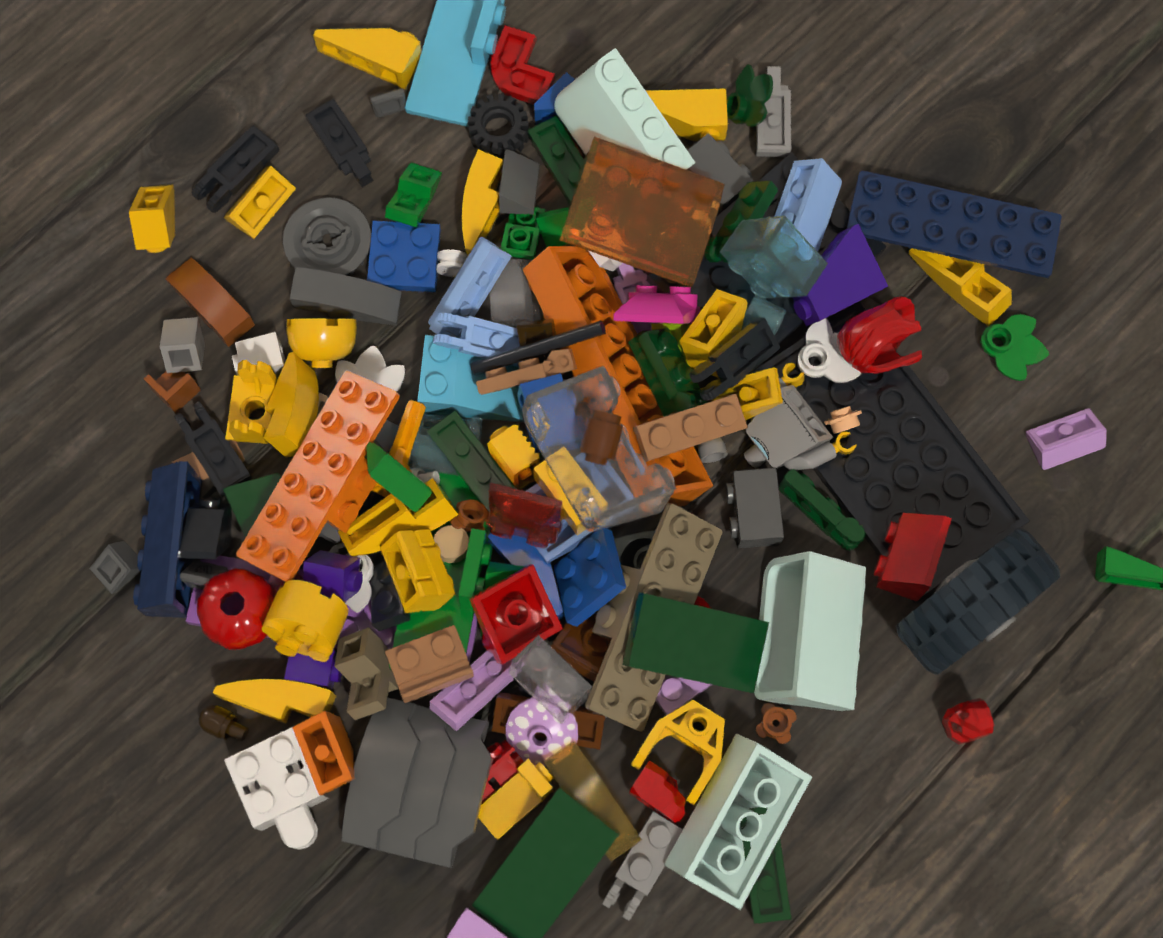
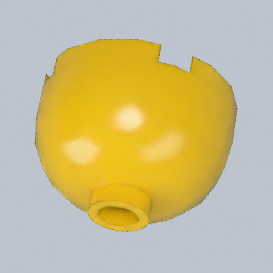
M286 319L287 339L292 352L300 359L311 361L312 368H333L332 361L344 359L351 353L355 345L356 319Z

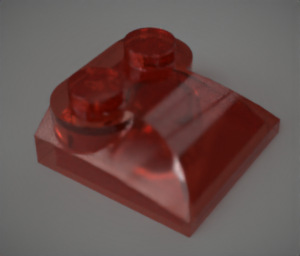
M490 483V511L486 525L492 528L491 533L505 539H512L513 535L526 538V543L539 548H547L548 544H555L557 542L564 522L563 501Z

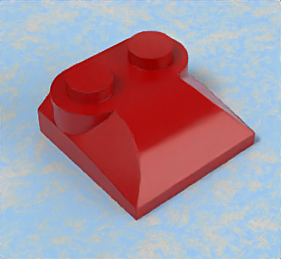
M533 564L524 567L469 599L483 632L482 641L484 647L493 654L496 662L502 665L563 629Z

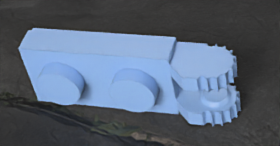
M449 313L438 314V323L444 326L462 328L460 338L451 337L447 334H435L433 343L436 345L458 349V352L481 358H487L520 347L517 328L472 316L462 317ZM519 362L514 363V364H511V365H512V366L519 367V365H518Z

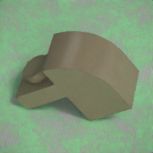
M369 627L339 638L334 665L351 682L347 713L354 720L385 710L388 692L398 689L385 654L388 648Z

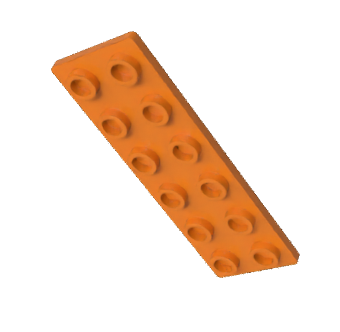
M349 371L343 373L238 549L237 557L287 582L295 577L326 522L335 529L347 533L351 524L356 520L359 510L370 491L374 489L377 483L368 473L367 459L365 458L367 454L366 446L369 442H374L400 398V395L395 390Z

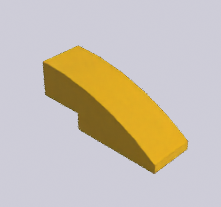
M479 149L469 170L462 205V231L467 256H469L480 237L487 238L500 212L499 192L496 189L501 181L503 159Z
M914 248L909 250V255L938 286L988 327L1012 304V289L985 272V264Z
M294 352L288 354L265 409L272 415V418L263 438L285 457H294L317 418L319 404L316 372Z
M431 478L424 484L431 489L432 494L417 512H413L394 495L390 494L356 518L347 533L338 531L348 553L351 556H359L381 551L380 547L399 531L413 530L414 532L424 529L433 531L456 517L458 513L446 493L434 478Z
M277 679L236 681L215 686L213 694L220 699L285 724L291 711L308 717H313L323 711L330 713L336 695L328 689L308 683Z

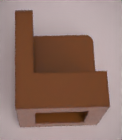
M165 371L156 381L149 374L143 378L151 390L175 414L201 391L195 380L188 373L184 372L167 373Z

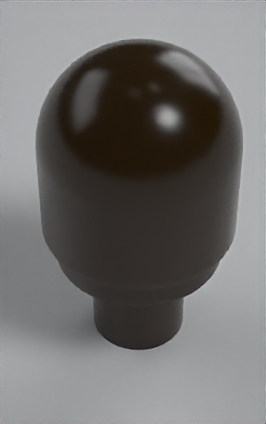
M207 706L199 715L201 729L218 739L223 738L226 740L232 736L240 741H244L249 732V728L237 723L238 718L233 712L221 706Z

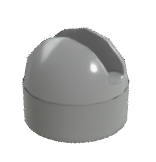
M721 438L698 445V454L702 463L716 462L728 455L725 443Z

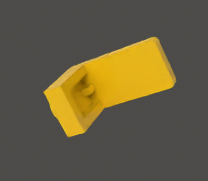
M527 759L517 768L518 773L481 804L478 818L496 839H500L554 792L553 787L549 784L554 778L540 761L534 766Z

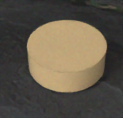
M452 525L442 527L437 531L434 541L440 548L442 561L457 563L466 557L469 537L466 531L462 528L455 529Z

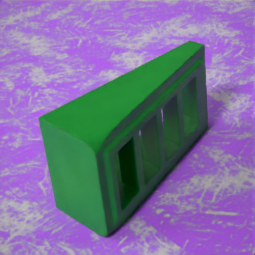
M1105 546L1097 554L1095 580L1098 582L1163 590V568Z

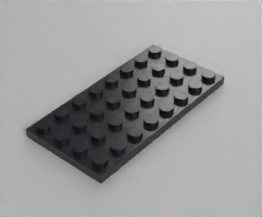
M860 302L853 304L829 320L833 333L840 332L849 319L866 311ZM806 336L750 374L775 367L778 370L779 378H781L784 366L788 363H795V369L788 374V377H798L802 371L798 367L797 358L800 350L806 345ZM810 357L808 359L809 363L813 366L821 364L817 357ZM910 366L898 367L877 374L862 373L856 379L844 383L833 382L825 376L813 378L804 374V382L800 386L795 387L833 436L828 441L831 444L835 442L841 432L833 434L831 426L824 424V421L832 419L830 412L847 406L851 407L852 412L856 410H861L862 414L857 415L860 425L845 430L851 434L840 439V445L846 449L857 444L854 451L847 455L838 452L836 453V458L814 468V471L847 515L859 521V525H863L862 527L865 528L864 531L866 532L865 539L878 556L880 554L886 556L890 543L884 542L890 522L897 523L902 513L940 515L952 518L931 587L922 597L938 587L943 580L967 561L981 557L1014 530L1022 528L1030 521Z

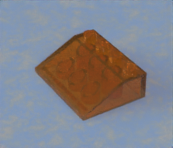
M593 137L582 164L560 241L692 287L719 210L725 184Z

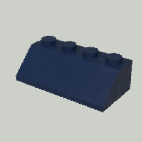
M179 461L153 469L152 480H148L146 483L145 498L146 501H149L148 515H143L141 531L142 535L145 536L144 549L139 550L137 559L138 569L141 571L140 584H136L133 597L135 606H138L137 610L145 616L187 618L191 587H188L182 581L180 575L194 561V558H179V550L188 508L195 503H199L202 490V479L188 461Z

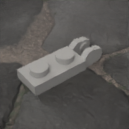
M653 811L615 875L617 879L602 904L610 908L619 897V891L623 884L626 883L637 892L626 905L622 916L630 921L644 895L648 896L665 866L664 863L683 829Z

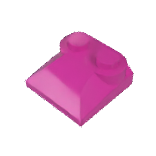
M636 285V292H629L628 301L614 313L613 321L692 323L701 311V308L697 305L698 294H691V287L670 286V293H657V286Z

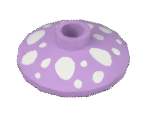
M532 697L520 702L511 711L506 724V740L515 749L513 753L517 752L524 762L529 759L533 765L540 761L543 766H552L564 761L573 752L578 740V723L572 711L561 701L550 697ZM542 732L547 736V739L539 741L534 737V734Z

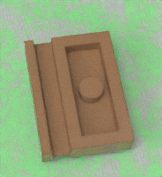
M455 625L385 651L404 703L474 677L472 667L469 664Z

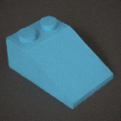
M425 335L417 401L425 405L424 414L449 416L456 411L460 417L524 422L517 397L519 386L494 393L479 394L476 381L487 379L486 374L483 373L475 376L471 370V363L484 358L458 352V349L436 345L433 343L434 336ZM505 366L507 373L519 370V367Z

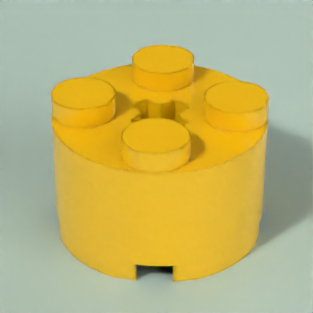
M289 580L285 582L283 588L280 586L264 620L262 631L277 643L275 649L283 655L294 657L299 653L310 656L312 659L320 662H327L349 613L345 602L335 594H332L331 599L320 594L322 587L313 583Z

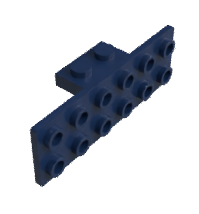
M860 171L847 229L859 224L865 238L1049 278L1052 274L1062 216L1053 212Z

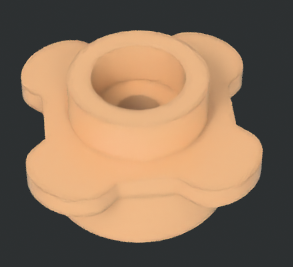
M850 406L830 412L832 419L824 421V424L831 426L833 434L859 426L860 422L857 415L862 414L861 410L852 412Z

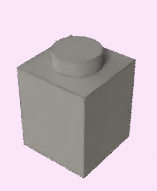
M199 318L164 320L160 350L166 372L202 370L205 342Z

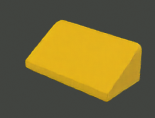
M268 166L262 170L226 213L224 218L252 239H255L296 188L272 166Z

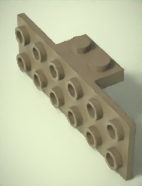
M666 504L641 568L636 569L621 565L627 588L601 607L597 613L592 632L611 639V642L586 701L585 707L637 731L642 732L644 730L666 675L622 665L638 592L694 605L721 538V529L675 504Z

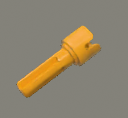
M413 400L408 401L393 446L389 451V455L411 473L412 470L408 466V462L426 409L424 404ZM378 482L372 490L383 497L391 494Z

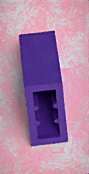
M859 224L836 235L792 293L795 312L804 321L806 326L819 322L888 287Z

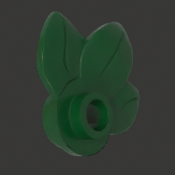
M747 64L737 78L736 91L731 93L726 99L727 118L731 119L735 124L742 125L745 123L749 127L761 124L767 116V109L764 103L770 99L773 92L772 76L761 74L755 77L752 66Z

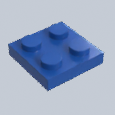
M373 221L367 281L401 291L436 292L438 273L436 271V265L438 264L437 253L440 249L441 237L440 224L419 223L416 228L400 222Z
M603 526L554 565L566 623L576 627L627 588L613 533Z

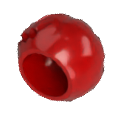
M234 568L213 576L206 583L202 594L197 600V616L203 633L212 642L228 650L244 649L261 643L268 636L262 631V627L276 596L273 586L264 577L246 569ZM239 593L244 598V609L237 615H226L221 610L223 603L228 597Z

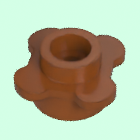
M476 500L458 502L456 505L458 515L450 520L451 525L455 529L462 528L471 533V529L485 530L483 527L484 522L490 518L486 507Z
M773 703L764 704L761 708L763 714L761 723L755 729L757 735L761 738L768 736L776 739L779 744H786L791 739L789 731L792 723L796 721V713L792 709L785 710L775 707ZM774 720L779 721L778 727L773 726Z

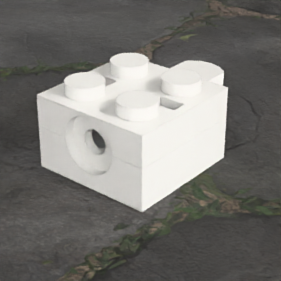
M292 727L224 759L253 828L262 831L276 824L284 844L293 849L308 848L314 843L318 835V828L309 808L329 798L327 794L322 796L318 794ZM299 760H301V762H302V764H303V766H304V768H302V769H301V766H300V764H299V762H298Z

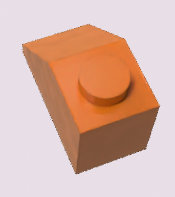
M323 711L292 727L319 795L322 796L355 779L354 751L339 716Z

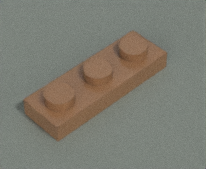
M733 394L638 425L633 429L644 462L744 430L748 427L737 395Z

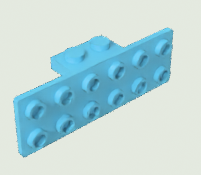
M437 0L405 105L406 113L461 126H469L468 116H471L470 110L473 106L475 107L489 55L494 54L496 49V31L498 25L502 26L505 18V0Z

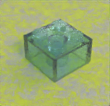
M785 215L741 221L720 251L728 261L729 267L750 284V289L755 295L763 299L807 296L828 264Z

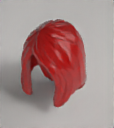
M899 296L849 319L837 335V345L842 357L849 365H852L853 368L861 373L874 374L909 366L922 359V350L906 356H900L896 352L901 342L908 336L922 330L919 321H915L914 304L910 298Z

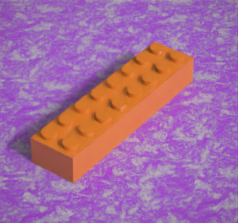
M548 246L522 270L528 280L531 291L534 293L543 311L545 320L554 319L556 335L600 320L605 326L606 334L561 348L560 350L572 349L577 369L572 370V375L587 401L589 410L593 412L594 409L622 416L620 425L623 426L615 460L618 470L623 475L632 493V497L636 501L635 504L639 507L641 514L664 510L668 503L679 507L687 505L712 488L713 484L694 446L644 462L633 428L663 418L664 416L628 343L637 335L632 322L613 321L614 313L623 304L606 270L598 266L585 246Z

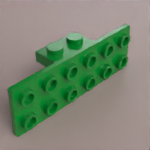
M438 472L440 476L439 486L446 493L455 509L460 501H479L459 475ZM490 516L489 520L484 522L483 527L485 530L471 529V533L466 532L469 537L466 557L457 563L443 562L448 575L453 580L455 595L435 611L423 612L421 610L410 613V621L397 625L392 648L455 625L467 654L475 613L469 599L484 591L485 578L482 577L484 565H489L492 555V544H488L487 536L491 531L493 516ZM450 520L442 526H440L439 528L431 531L433 539L439 529L451 525Z

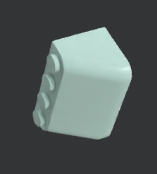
M616 48L599 59L566 86L555 99L554 107L557 115L609 189L629 180L645 199L696 163Z
M811 551L774 558L768 563L763 576L759 620L769 622L754 691L756 698L773 703L829 710H854L857 694L856 682L860 658L859 646L863 622L862 610L866 586V567Z

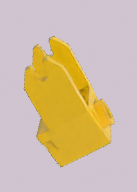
M242 360L238 363L237 372L239 376L234 375L225 439L237 442L268 444L269 442L263 437L272 415L265 410L264 415L257 420H252L249 417L256 409H266L277 379L270 365L262 361H257V365H253L247 360Z
M691 700L657 721L631 763V766L639 770L658 741L667 736L674 737L702 755L704 759L702 774L686 800L694 805L721 762L725 719L695 700ZM699 722L704 726V730L696 731L692 724Z

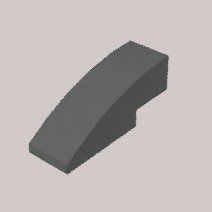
M295 267L290 301L294 309L327 312L330 318L356 319V321L397 325L402 291L343 274Z

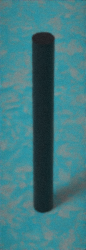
M600 320L472 362L471 370L477 376L493 369L505 367L606 334L605 326Z

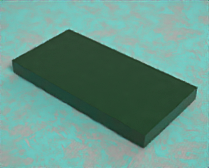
M638 592L622 665L754 693L769 622Z
M561 786L472 904V907L510 938H543L621 832Z

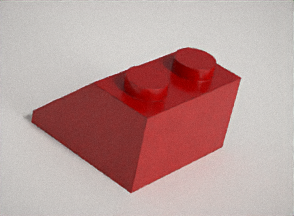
M902 513L897 523L891 521L884 542L890 543L886 556L880 554L874 570V575L879 576L876 588L918 601L931 587L952 518L940 515Z

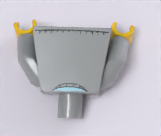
M795 363L786 364L783 368V376L779 378L783 403L750 418L751 422L748 424V428H746V433L754 442V445L744 453L747 462L754 468H759L768 461L773 468L785 466L789 470L814 469L836 458V453L838 452L844 455L850 454L857 446L855 444L851 448L846 449L840 445V439L851 434L847 431L841 432L834 443L828 442L833 436L795 388L804 382V372L800 373L796 378L788 377V374L795 369Z

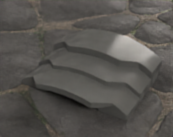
M387 698L386 709L372 714L362 739L354 766L355 779L350 782L346 801L342 841L452 868L458 845L475 834L484 790L493 763V758L484 744L489 722L471 718L455 731L430 708Z

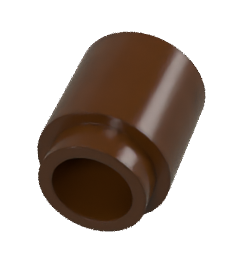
M593 409L591 418H587L579 452L586 453L584 461L606 466L607 459L615 460L623 426L620 425L622 416Z

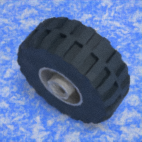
M1017 528L981 557L967 561L943 580L930 598L896 625L898 636L928 672L938 675L984 639L989 642L1016 620L1014 615L1061 577L1059 566L1029 531Z

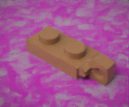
M572 349L551 351L547 360L540 364L539 357L518 363L519 370L508 373L506 367L485 372L487 379L476 381L479 394L484 395L519 386L529 381L576 370L577 366Z

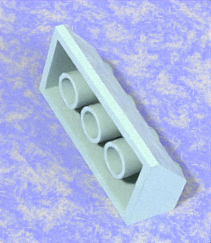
M736 734L664 865L741 910L812 776L759 743ZM762 807L768 809L766 814L758 815L749 810V808ZM744 817H747V824L741 830L740 822ZM743 841H750L751 849L745 861Z

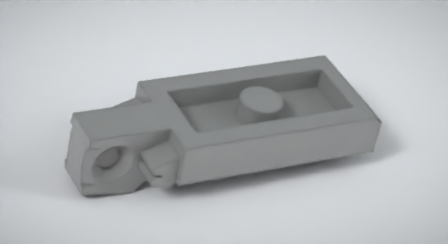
M767 66V73L765 74H769L773 78V92L770 99L764 103L767 109V116L761 124L756 126V156L787 157L791 154V90H788L787 85H781V67Z

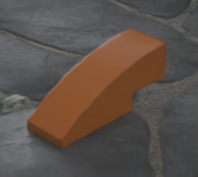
M192 257L165 278L182 299L209 328L211 327L228 347L255 326L251 316Z

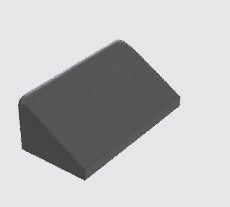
M505 149L499 191L500 213L534 215L540 166L538 163L508 149Z

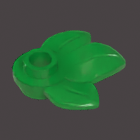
M1013 315L1004 324L990 325L981 336L983 350L988 355L994 357L997 369L1004 376L1012 380L1024 381L1027 377L1026 366L1037 364L1049 355V351L1043 343L1031 335L1036 325V319L1031 316ZM992 338L1001 339L1003 346L998 347L993 344Z

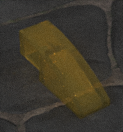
M574 741L543 761L559 787L563 786L621 832L605 854L611 862L642 840Z

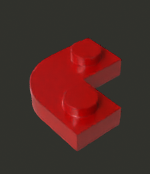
M505 25L491 58L493 80L499 90L507 96H512L515 99L534 105L553 86L555 74L527 65L536 43V35Z

